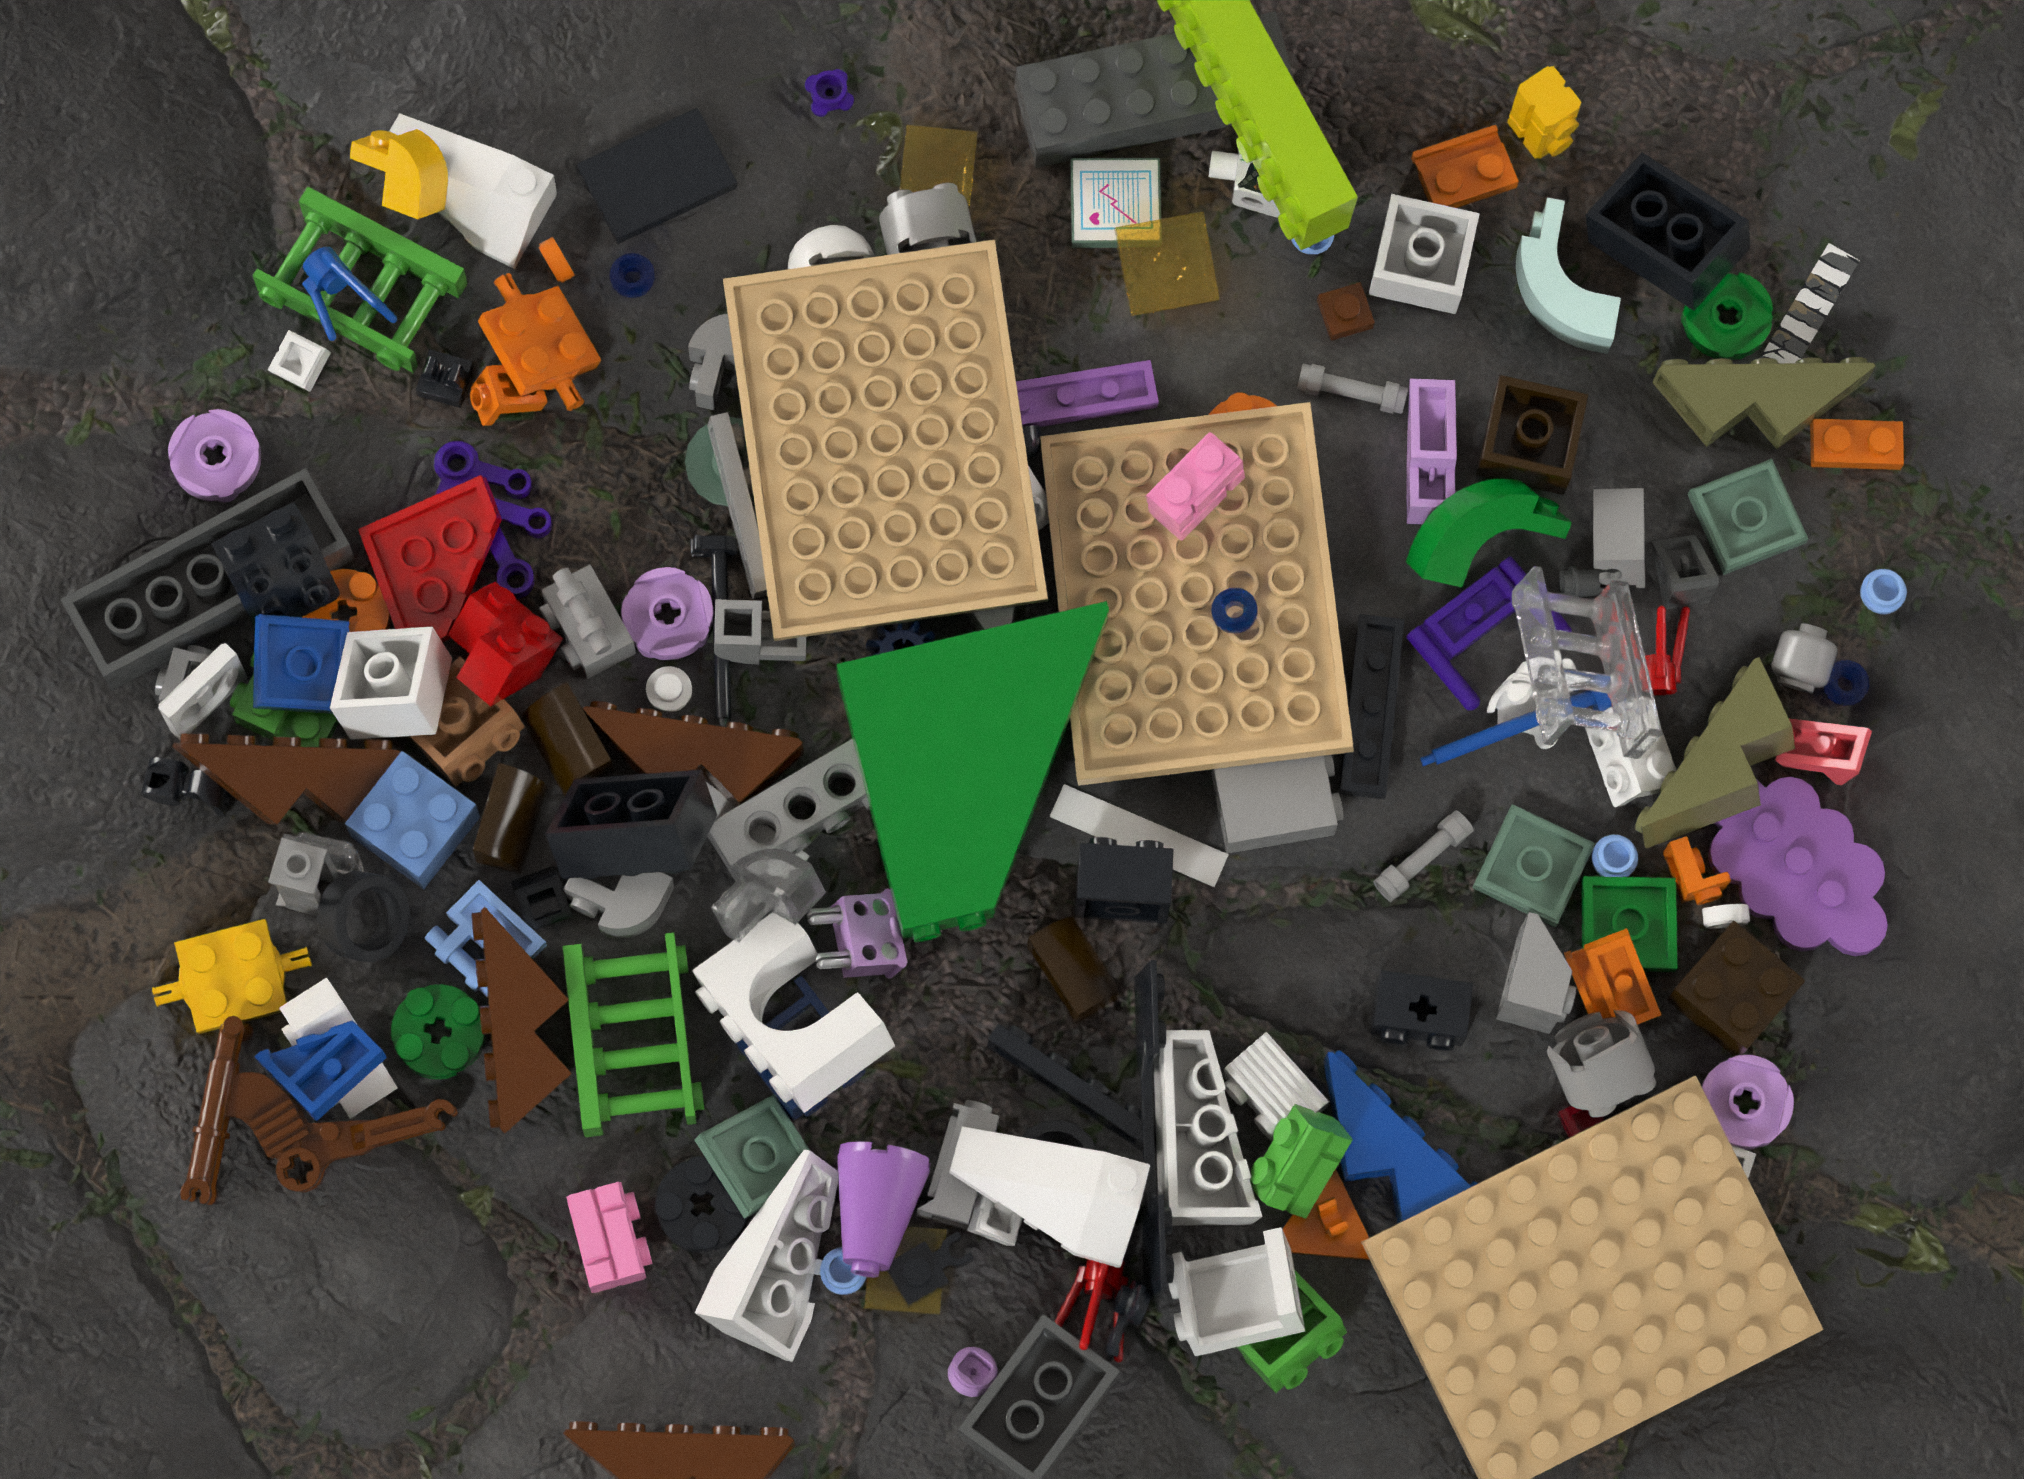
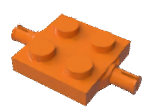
M506 273L505 276L501 275L494 281V284L506 303L503 306L482 313L478 320L480 327L520 396L537 390L556 389L568 411H572L573 408L577 409L584 403V399L572 381L580 374L597 369L601 362L599 354L559 286L536 294L522 295L510 273Z

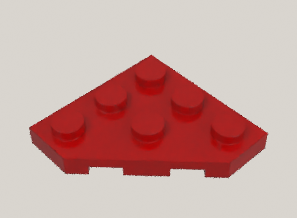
M482 475L477 476L358 529L395 629L433 627L442 642L451 639L448 633L471 594L502 521L486 477Z

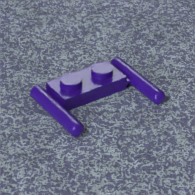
M1509 556L1496 568L1494 567L1426 619L1423 624L1413 629L1406 638L1466 710L1472 711L1480 705V697L1451 664L1450 660H1453L1521 608L1524 603L1531 607L1558 640H1566L1571 635L1572 628L1513 557Z

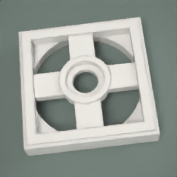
M226 643L221 644L158 704V709L170 731L179 740L181 734H190L234 692L240 682H244L248 678L237 653Z

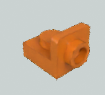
M503 365L486 366L471 386V404L474 410L478 412L482 426L493 425L500 414L541 411L548 402L544 390H537L520 396Z
M1687 836L1670 841L1663 851L1671 876L1676 878V889L1681 903L1695 899L1697 905H1703L1723 896L1722 890L1726 889L1731 882L1729 873L1724 872L1703 879L1701 874L1705 873V865L1702 855L1697 847L1691 848Z

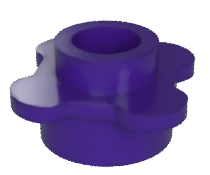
M843 70L823 71L806 79L805 89L811 93L813 100L811 111L816 116L824 117L829 111L837 109L848 111L852 108L854 97L848 93V76ZM827 90H832L834 94L832 96H827L825 92Z

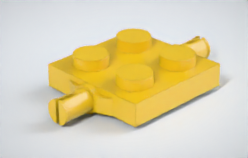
M262 919L174 942L180 964L179 981L152 987V992L155 996L154 1000L157 1007L184 999L191 1009L196 1032L201 1034L220 1029V1025L229 1016H237L243 1023L281 1013L279 1007L287 1003L284 990L285 972L312 966L310 957H307L310 956L307 947L280 954L272 943L267 920Z

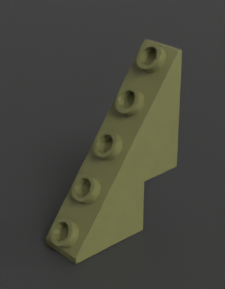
M1811 357L1799 359L1795 363L1778 364V361L1773 358L1756 359L1751 364H1733V361L1730 359L1720 358L1709 360L1706 364L1688 365V361L1683 359H1670L1661 363V367L1658 369L1652 383L1706 447L1749 416L1772 445L1778 449L1809 426L1813 419H1818L1868 381L1876 365L1874 363H1867V359L1862 357L1846 358L1841 360L1840 363H1823L1822 359Z
M1760 657L1753 659L1749 667L1743 666L1738 671L1733 681L1731 693L1724 702L1719 701L1714 706L1708 719V726L1700 737L1694 736L1691 739L1684 753V761L1677 771H1670L1666 775L1660 787V795L1652 807L1646 806L1640 813L1636 821L1635 830L1642 833L1646 849L1760 806L1758 782L1750 766L1795 749L1792 724Z

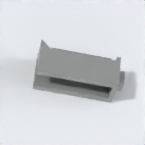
M281 838L268 883L274 884L279 892L276 906L317 916L318 906L322 898L317 888L319 879L333 882L339 874L327 849Z
M966 1100L964 1106L954 1103L953 1114L948 1123L927 1195L928 1203L917 1209V1217L968 1231L979 1192L950 1174L949 1171L962 1126L991 1132L997 1131L999 1116L991 1114L993 1108L989 1105L972 1100Z

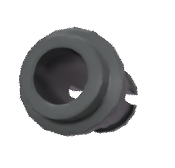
M1569 566L1567 571H1560L1559 574L1560 595L1562 598H1569L1571 602H1577L1579 597L1617 596L1618 586L1605 585L1599 582L1600 573H1615L1617 569L1577 570L1576 566Z

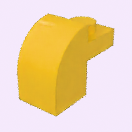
M418 129L400 135L389 131L377 130L371 132L370 136L352 141L350 159L386 172L382 206L415 219L445 210L448 187L447 166L441 150L427 134Z

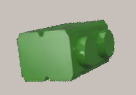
M1294 1104L1287 1118H1282L1277 1123L1273 1135L1274 1140L1264 1157H1260L1254 1162L1250 1174V1183L1254 1192L1267 1206L1282 1211L1286 1210L1291 1214L1306 1219L1353 1139L1334 1117L1320 1112L1315 1113L1311 1109Z

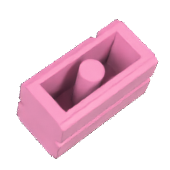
M1209 432L1146 495L1149 512L1182 541L1227 496L1226 491H1232L1245 478L1243 461L1214 434Z
M616 1182L567 1196L591 1292L597 1293L620 1285L644 1280L646 1278L644 1266L653 1263L646 1237L636 1239L632 1221L641 1218L634 1191L624 1194L622 1183Z

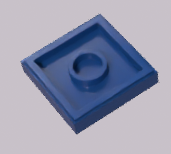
M263 614L256 616L253 708L333 714L330 705L347 632H349V621Z

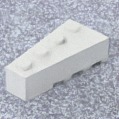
M1166 1030L1165 1048H1159V1054L1153 1060L1158 1195H1164V1207L1171 1208L1172 1226L1252 1225L1262 1217L1258 1200H1255L1250 1183V1171L1247 1161L1242 1155L1236 1134L1238 1129L1234 1115L1231 1114L1224 1092L1226 1087L1210 1031Z

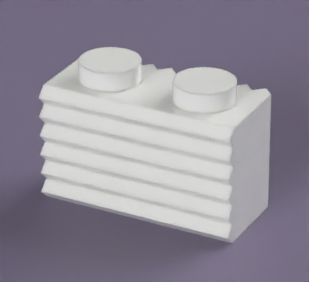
M1267 1032L1229 1063L1222 1074L1225 1080H1227L1224 1083L1226 1092L1240 1106L1245 1102L1248 1103L1250 1108L1258 1115L1254 1122L1270 1140H1274L1273 1135L1277 1123L1282 1118H1287L1294 1104L1311 1109L1315 1113H1321L1329 1103L1325 1096Z

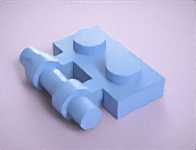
M478 880L446 912L447 916L458 927L448 936L436 925L427 933L425 940L436 949L435 955L444 964L450 962L466 977L465 983L474 992L480 990L487 997V987L478 988L475 960L462 949L470 939L474 941L471 913L480 912L486 907L532 959L547 944L544 939L488 887ZM483 940L475 941L483 949Z

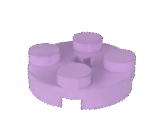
M216 409L209 410L210 413L201 414L197 417L192 415L180 423L170 439L168 454L171 470L179 485L190 495L206 501L230 502L253 483L261 465V447L250 425L235 413ZM218 445L223 446L222 453L225 460L222 463L208 465V459L203 455L206 449L214 451Z
M664 567L644 573L634 582V586L629 590L627 597L625 596L622 603V622L633 639L634 646L645 657L659 660H676L694 653L698 648L707 643L709 632L713 625L711 596L707 588L699 580L697 581L692 576L686 575L685 571ZM665 603H670L672 610L680 609L681 615L674 618V623L668 625L663 620L657 621L655 618L656 614L661 613V605Z
M1737 1055L1729 1058L1711 1070L1701 1085L1730 1144L1744 1150H1751L1770 1144L1787 1127L1794 1108V1097L1790 1085L1787 1086L1786 1080L1780 1074L1781 1071L1775 1064L1759 1056ZM1744 1090L1752 1092L1751 1100L1758 1102L1757 1110L1750 1109L1747 1114L1739 1112V1106L1733 1102V1098L1740 1097Z

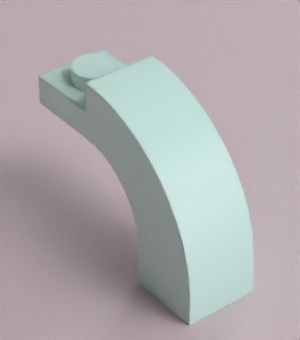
M1547 197L1543 211L1534 212L1529 237L1522 236L1517 249L1516 275L1521 295L1532 315L1551 334L1575 347L1608 354L1614 340L1621 298L1587 291L1574 284L1565 275L1557 255V243L1565 201Z

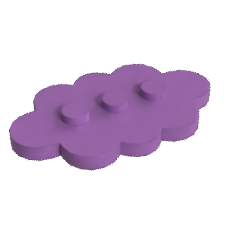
M1794 777L1779 778L1766 788L1757 780L1761 805L1714 823L1720 829L1710 843L1708 851L1710 867L1717 875L1728 872L1731 878L1730 883L1739 885L1741 904H1748L1749 913L1754 917L1772 919L1775 934L1790 949L1798 951L1814 950L1828 940L1840 952L1851 956L1867 955L1875 950L1886 936L1888 926L1885 912L1873 898L1883 885L1885 877L1883 861L1877 852L1867 845L1854 843L1853 828L1848 818L1836 810L1820 809L1817 793L1804 780Z

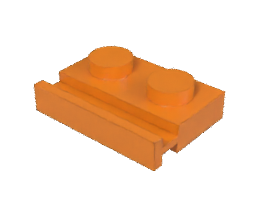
M1496 125L1412 153L1411 159L1418 170V177L1428 202L1458 208L1517 188L1519 181L1505 146L1500 141Z
M1627 928L1583 945L1584 948L1572 953L1571 951L1564 952L1588 1014L1600 1012L1602 1018L1605 1019L1616 1017L1613 1010H1622L1632 1014L1637 1025L1661 1016L1660 1009Z

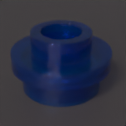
M629 253L622 255L611 266V285L617 293L624 297L637 298L643 296L654 284L655 272L653 265L646 257L640 254ZM628 272H638L641 277L637 282L629 283L624 279Z
M1226 589L1220 592L1212 603L1213 620L1221 630L1227 633H1242L1248 630L1257 619L1258 608L1256 600L1244 589ZM1232 606H1239L1243 609V614L1238 618H1231L1226 612Z
M1841 660L1834 663L1829 682L1823 688L1828 698L1834 703L1850 706L1860 702L1867 694L1869 677L1860 664L1850 660ZM1842 677L1848 678L1853 684V689L1849 691L1842 690L1838 685V679Z

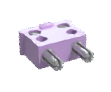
M887 888L878 894L842 896L828 908L808 910L807 918H810L808 919L810 925L833 923L838 952L817 954L816 962H818L817 967L819 969L842 968L843 978L885 975L890 979L906 967L907 958L890 889Z

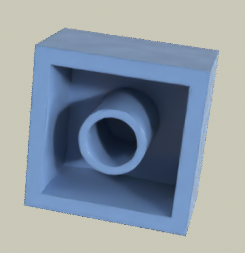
M401 751L346 821L345 825L353 839L424 890L478 821L480 815L474 802Z

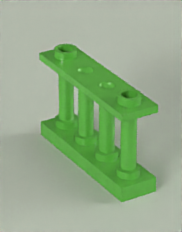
M307 186L299 199V205L303 217H305L306 226L274 277L259 269H256L253 279L259 291V297L275 308L282 309L283 305L322 325L312 298L290 285L320 236L331 231L344 238L343 242L346 245L339 257L350 271L360 255H366L368 251L383 259L384 267L370 288V291L382 302L385 301L400 275H406L409 272L422 279L423 288L392 339L369 328L378 311L367 301L363 300L353 318H350L329 307L337 293L330 295L326 291L320 292L336 333L376 353V359L386 367L395 371H399L402 367L414 373L418 364L414 351L410 350L408 346L439 295L444 296L447 292L459 299L468 284L464 268Z
M674 933L665 934L667 952L593 961V956L584 957L581 944L562 946L582 1130L585 1137L604 1135L602 1122L611 1121V1116L685 1107L687 1125L697 1124L695 1111L704 1110L701 1082L692 1083L680 974L689 973L686 946H676ZM669 971L671 998L598 1006V1002L589 1003L587 985L596 984V979ZM674 1016L677 1043L603 1052V1047L594 1048L592 1030H600L603 1024ZM680 1062L682 1089L618 1097H608V1093L599 1094L597 1076L606 1075V1070Z

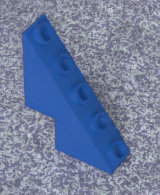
M1339 1050L1335 1054L1327 1052L1323 1062L1332 1116L1340 1122L1353 1139L1340 1161L1343 1182L1390 1176L1397 1224L1478 1184L1475 1181L1468 1184L1456 1172L1459 1169L1456 1161L1443 1149L1439 1148L1435 1152L1422 1139L1425 1133L1413 1119L1406 1115L1401 1119L1389 1107L1391 1100L1380 1087L1374 1083L1367 1086L1355 1074L1358 1068L1347 1055Z

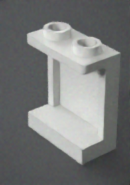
M1282 1227L1263 1231L1265 1244L1190 1262L1185 1261L1182 1252L1172 1254L1174 1278L1173 1282L1168 1284L1172 1298H1179L1181 1312L1174 1313L1175 1327L1179 1340H1187L1195 1356L1305 1332L1291 1247Z

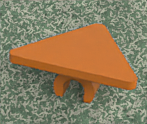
M1335 1169L1307 1218L1305 1219L1293 1214L1283 1227V1232L1291 1247V1253L1370 1260L1361 1243L1368 1239L1369 1236Z

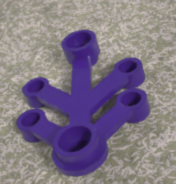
M448 442L435 455L434 468L436 474L441 479L436 494L480 475L486 477L488 483L505 487L506 493L513 499L526 498L532 490L531 478L526 471L522 469L507 470L479 461L476 450L466 442ZM454 459H462L466 462L465 467L460 471L451 470L449 464ZM515 478H522L526 481V485L521 490H513L510 487L511 481ZM494 498L502 521L524 527L526 532L533 538H543L551 531V517L545 509H528ZM534 517H542L546 520L545 526L541 529H533L529 523ZM499 527L490 547L499 566L497 572L498 584L510 590L516 599L523 598L534 587L533 570L527 562L515 558ZM514 575H520L525 579L524 584L519 588H512L508 585L509 579Z

